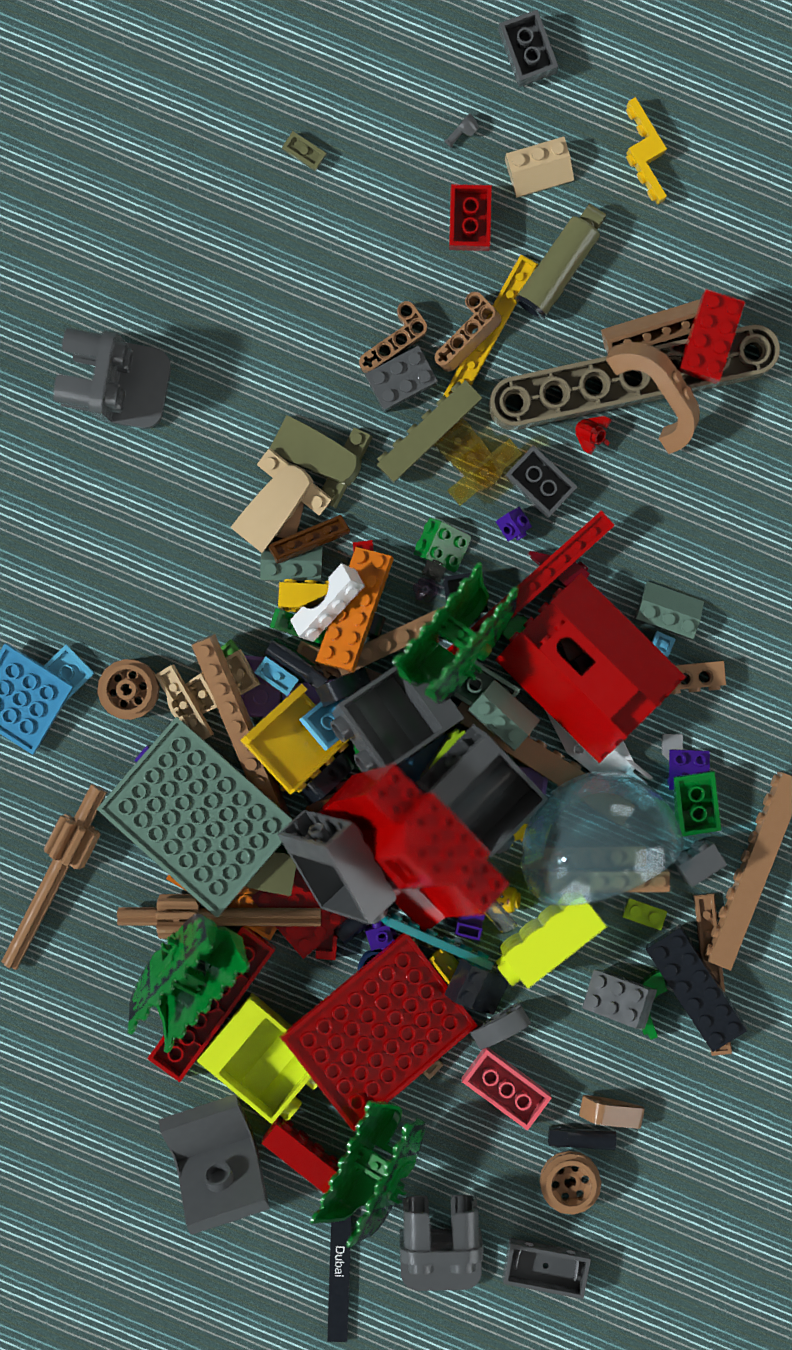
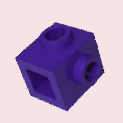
M520 506L495 521L508 542L514 538L518 541L528 535L526 531L532 527Z
M382 921L372 924L373 927L365 929L371 951L376 949L382 951L394 941V938H397L395 929L385 925ZM380 934H385L383 938L379 937Z

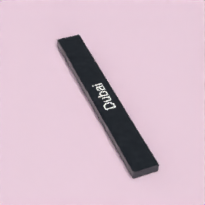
M351 1216L343 1221L331 1222L327 1342H347L350 1247H347L346 1244L351 1235Z

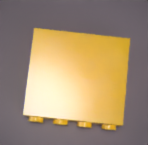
M303 684L296 688L240 740L289 794H292L295 790L299 793L307 786L305 781L309 777L313 780L321 772L319 768L323 764L328 766L335 759L333 755L337 751L341 753L349 746L347 741L342 742L338 740L325 751L300 722V719L316 706L304 693L307 688Z

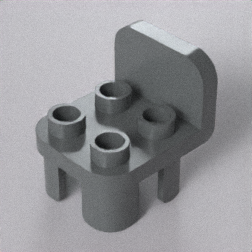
M67 327L63 336L62 350L72 353L73 360L76 363L95 366L92 380L63 374L57 375L54 384V401L61 403V407L90 412L100 421L140 429H150L158 425L163 417L171 375V362L168 356L158 348L126 343L118 332L104 330L101 334Z
M463 1194L451 1197L450 1229H430L429 1200L427 1196L416 1195L404 1198V1229H400L401 1278L404 1284L415 1291L467 1290L474 1287L481 1278V1261L483 1260V1241L478 1221L477 1198L472 1195Z

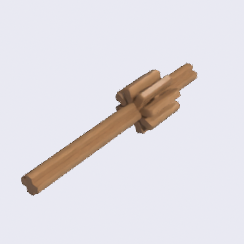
M91 784L75 817L67 814L59 817L44 847V852L49 854V857L53 860L1 961L4 963V966L15 970L19 968L69 867L72 866L74 869L85 867L101 835L91 824L98 812L97 808L107 794L104 788Z
M160 894L157 899V907H118L117 910L118 926H156L159 939H167L172 933H176L194 914L206 916L213 920L217 926H321V908H226L219 917H215L207 908H201V903L191 894Z

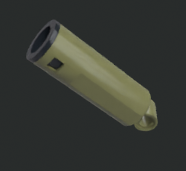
M589 204L580 218L573 216L540 264L532 272L523 288L514 298L518 305L533 316L542 320L545 319L554 303L557 302L564 292L569 281L599 240L601 235L598 232V228L603 223L607 214Z

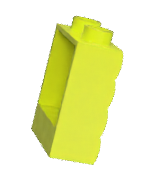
M564 893L557 903L545 908L538 918L532 919L518 933L508 937L500 946L502 956L495 962L500 972L512 986L521 980L527 988H530L605 929L606 925L580 893Z
M253 993L245 1000L197 1059L198 1063L271 1124L279 1115L288 1121L302 1104V1101L296 1095L305 1084L312 1090L317 1087L313 1079L279 1037L291 1025Z

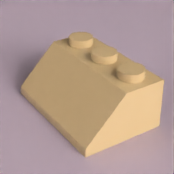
M565 137L516 150L505 155V163L516 198L574 181L571 158Z

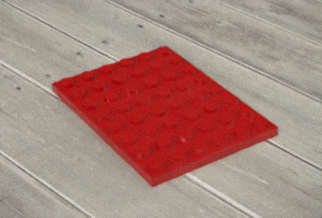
M403 933L279 1037L349 1127L356 1131L358 1122L366 1115L365 1107L369 1101H385L387 1103L391 1101L478 1025L462 1005L454 1003L444 995L448 987L412 938L408 934Z

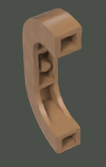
M630 342L612 347L606 357V361L614 373L618 375L629 370H639L648 374L674 410L678 421L665 426L658 438L668 454L685 447L690 442L697 428L700 410L693 391L683 380L681 372L676 369L663 352L650 345Z

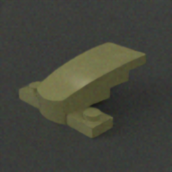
M286 415L270 448L290 463L327 478L321 490L333 499L329 506L336 509L347 486L354 482L358 476L362 464L361 459L373 437L357 428H353L343 447L315 429Z
M275 851L245 887L291 896L296 865L289 854Z

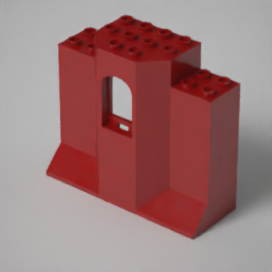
M395 764L352 775L318 812V814L353 822L358 827L364 843L372 851L374 861L381 867L385 880L391 885L395 893L396 900L394 903L413 922L419 924L420 929L424 931L427 928L431 929L446 917L483 915L510 885L486 860L491 852L433 792L423 794Z

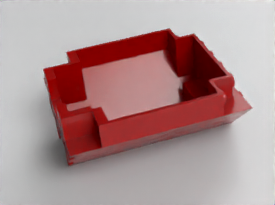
M581 573L564 590L559 588L552 595L554 599L549 605L544 603L538 609L540 614L535 619L531 617L523 625L525 629L520 633L516 632L509 639L511 643L495 660L600 763L671 694L686 676ZM570 637L574 639L596 661L583 676L572 668L557 652V643L561 638Z

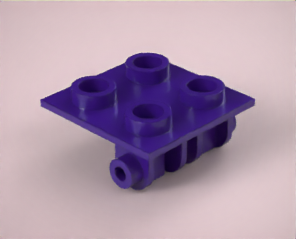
M669 750V777L667 779L669 790H674V777L710 771V751Z

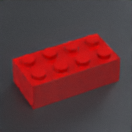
M707 289L702 293L678 371L714 384L720 381L745 301Z
M279 1116L264 1134L261 1144L316 1188L326 1193L330 1188L329 1181L331 1177L339 1170L338 1163L340 1160L334 1155L329 1156L326 1154L323 1146L317 1142L315 1144L311 1142L309 1136L304 1131H297L292 1127L294 1124L290 1120L286 1121Z

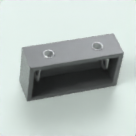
M509 1238L502 1275L503 1284L584 1299L591 1258L588 1252ZM544 1263L548 1264L547 1268L543 1267Z

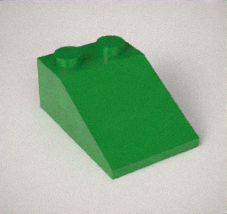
M714 771L674 777L675 819L677 831L681 837L721 831Z

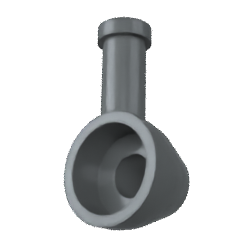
M469 113L448 139L444 140L450 148L453 147V144L462 134L471 137L476 132L479 125L474 116Z

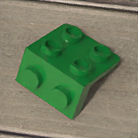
M429 518L428 522L424 525V531L420 540L416 543L413 554L451 572H456L471 541V536L442 521Z

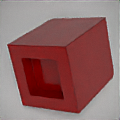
M333 933L317 947L315 959L336 960L338 939L336 933Z

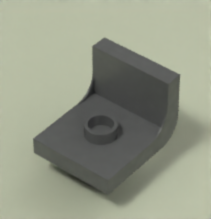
M236 1094L159 1119L160 1133L171 1151L177 1168L186 1226L191 1235L270 1209L255 1135Z

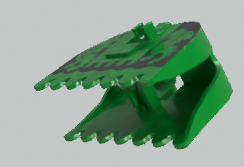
M478 562L473 568L471 576L462 580L458 591L449 595L445 606L436 610L432 621L429 624L425 623L419 636L416 639L412 638L406 651L403 654H398L393 660L400 677L417 687L422 684H430L425 690V695L437 704H442L450 699L467 678L474 681L476 679L475 675H473L475 670L479 674L482 672V668L476 665L475 661L477 659L484 661L492 653L493 647L505 631L516 610L518 588L514 587L510 591L505 603H500L497 606L493 617L485 620L478 634L473 632L469 628L481 615L489 599V593L483 582L482 563ZM438 635L460 649L456 656L439 644Z
M194 914L176 933L168 936V945L162 942L161 950H157L152 955V958L140 975L130 998L128 1034L134 1033L139 1019L143 1021L147 1019L151 1006L156 1007L163 1022L164 1052L169 1053L173 1048L176 1037L178 1039L184 1037L188 1024L194 1026L197 1023L200 1012H208L212 999L219 1000L222 997L225 985L231 987L235 983L237 973H245L249 968L243 938L226 927H217L213 920L202 914ZM199 959L205 962V977L204 973L201 970L194 969V967L198 964Z
M369 1101L365 1107L366 1115L358 1122L356 1126L357 1133L347 1144L348 1152L340 1159L338 1163L339 1170L331 1177L329 1181L330 1188L320 1199L321 1207L313 1214L310 1220L312 1224L343 1221L352 1216L359 1207L365 1206L367 1210L357 1221V1227L351 1233L346 1244L347 1247H351L372 1236L384 1223L394 1203H402V1200H399L397 1196L398 1194L406 1195L407 1192L403 1190L405 1185L400 1181V1178L407 1177L417 1162L416 1159L422 1145L426 1122L417 1117L414 1123H406L402 1130V1139L395 1145L390 1143L402 1117L401 1107L393 1102ZM377 1145L393 1155V1157L388 1161L372 1150Z

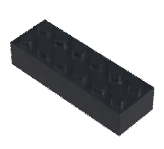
M681 924L646 945V951L712 1052L747 1032V1026Z

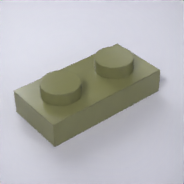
M292 131L282 146L283 151L315 172L327 155L326 152Z

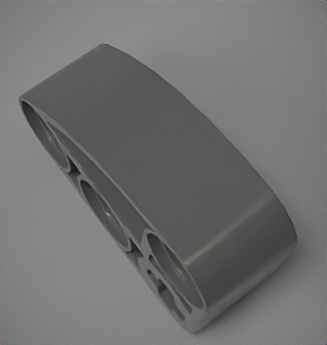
M517 1002L479 1024L470 1034L479 1049L482 1050L528 1027L531 1021L520 1002Z

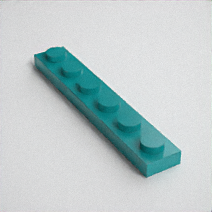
M391 913V916L386 914L380 920L391 928L491 970L494 962L488 959V954L482 951L475 953L471 951L472 948L463 943L460 946L454 944L455 940L447 936L440 938L437 936V932L429 928L424 931L420 929L419 924L413 921L403 922V918L397 914Z

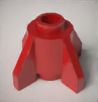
M600 416L583 419L577 423L575 428L576 436L584 452L591 455L596 448L595 444L603 443L609 446L610 442L605 439L606 431L603 427L608 428L612 421L610 418Z

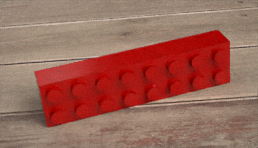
M242 926L237 934L243 938L245 954L249 964L248 970L245 973L238 972L235 983L231 987L225 985L222 997L219 1000L212 999L210 1009L206 1013H199L198 1021L194 1026L188 1024L184 1037L182 1039L175 1038L173 1048L169 1053L164 1052L165 1040L163 1035L147 1058L178 1082H181L276 949L274 945L246 926Z

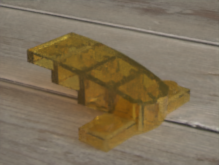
M464 418L434 445L442 456L463 476L447 490L459 506L476 492L493 487L499 481L503 470L522 455V452L510 438L490 453L481 438L478 437Z

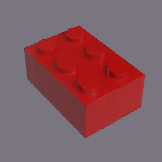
M451 184L449 250L489 251L492 185Z

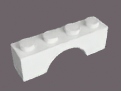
M341 564L329 577V589L324 601L313 609L302 606L290 621L299 637L314 642L365 585L356 569Z

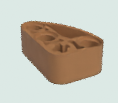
M583 1095L579 1116L598 1125L641 1129L645 1108L624 1101Z

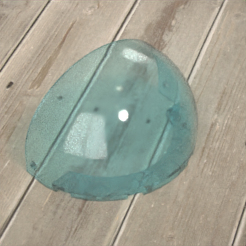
M596 771L575 777L551 792L552 795L531 817L522 842L523 857L521 858V867L529 891L540 901L552 905L585 904L616 896L652 879L665 870L679 856L684 845V838L671 807L655 789L629 774L614 771L599 773Z

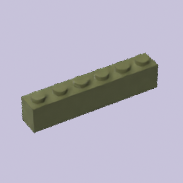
M466 380L463 383L457 382L451 388L452 393L448 397L444 395L437 401L438 407L433 411L429 409L421 417L423 421L419 425L414 423L406 431L408 435L404 439L401 437L392 444L394 448L389 453L385 451L377 459L379 461L377 467L393 484L482 400V397Z

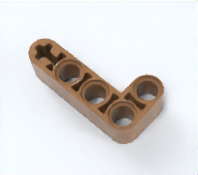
M478 292L469 293L465 299L466 306L473 313L471 318L435 353L436 363L447 372L455 370L501 323V315ZM477 301H480V303L474 307V304ZM493 314L490 319H487L488 315ZM476 328H478V331H477L476 333L472 334V332H473ZM464 342L463 346L458 348L459 344Z
M404 301L397 308V316L403 327L360 357L359 366L364 373L392 360L426 335L427 324L411 302ZM403 308H410L412 314L405 317L401 314V310ZM415 324H420L424 330L421 333H415L412 327ZM398 336H405L407 342L399 345L396 342V338ZM387 347L391 352L388 356H381L379 353L380 349ZM373 353H376L377 358L374 361H372V367H369L368 365L364 367V360H373Z

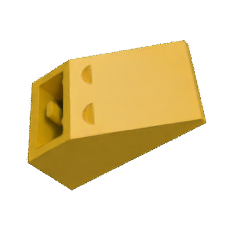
M284 579V582H279L278 608L287 612L297 613L302 606L311 608L322 603L328 593L329 581H325V584H317L315 580H304V583H296L294 579Z

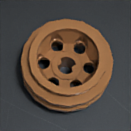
M124 659L112 663L104 670L98 682V696L101 705L109 714L119 719L132 720L143 717L154 708L159 699L160 686L155 673L148 665L138 660ZM131 671L136 672L137 676L135 679L129 677ZM117 674L122 677L120 682H116L114 679ZM145 682L147 688L145 690H141L139 686L140 683ZM125 684H129V688L132 689L130 695H126V691L123 690ZM112 689H116L117 695L115 697L111 695ZM136 697L142 698L140 705L135 703ZM122 700L127 701L128 705L126 708L120 706Z
M567 1150L556 1153L547 1160L541 1170L540 1186L543 1197L550 1207L560 1213L573 1215L584 1212L594 1205L600 1195L601 1179L598 1168L589 1157L581 1152ZM572 1166H577L579 1169L576 1171ZM570 1176L575 1178L574 1181H570L569 1183L564 1182L565 1179H569ZM583 1176H588L589 1180L587 1182H582L581 1178ZM553 1181L559 1182L557 1188L551 1186ZM578 1190H582L584 1192L580 1196L576 1195V1192ZM568 1193L569 1197L566 1199L562 1198L561 1195Z

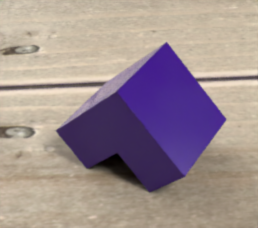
M485 913L483 915L458 917L454 930L455 935L480 941Z

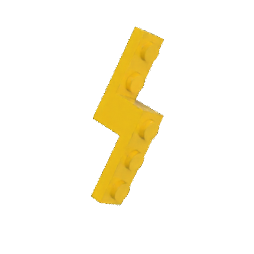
M634 97L628 101L626 112L631 120H635L638 125L636 127L641 137H645V139L628 149L626 159L631 167L634 166L638 172L637 177L641 184L645 183L648 188L647 194L652 201H656L658 205L665 201L667 195L648 163L665 154L667 148L638 100Z

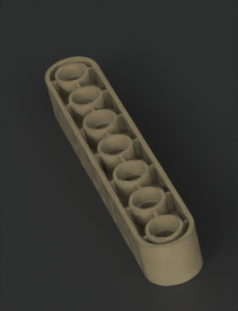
M761 325L737 328L721 379L717 384L681 373L683 380L693 392L756 379L765 374L777 362L780 354L779 341L770 329ZM688 339L652 347L663 352L671 362L680 365ZM754 345L757 347L759 358L757 360L748 359L744 353L745 346ZM606 357L503 379L493 389L489 400V412L493 421L501 428L520 430L664 399L665 397L648 374L634 370L639 373L641 382L637 386H631L625 380L626 372L616 375L606 361ZM589 379L598 380L601 384V392L595 395L588 393L585 389V382ZM551 387L559 389L562 394L561 401L558 403L549 402L545 397V391ZM508 397H519L522 401V408L517 412L508 410L505 405Z

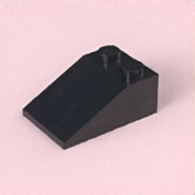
M461 958L444 995L454 1003L494 1015L509 982L503 974Z

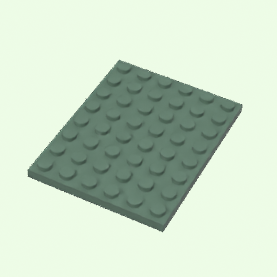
M175 717L97 808L103 816L215 917H219L281 846L282 841L278 833L293 820L178 717Z

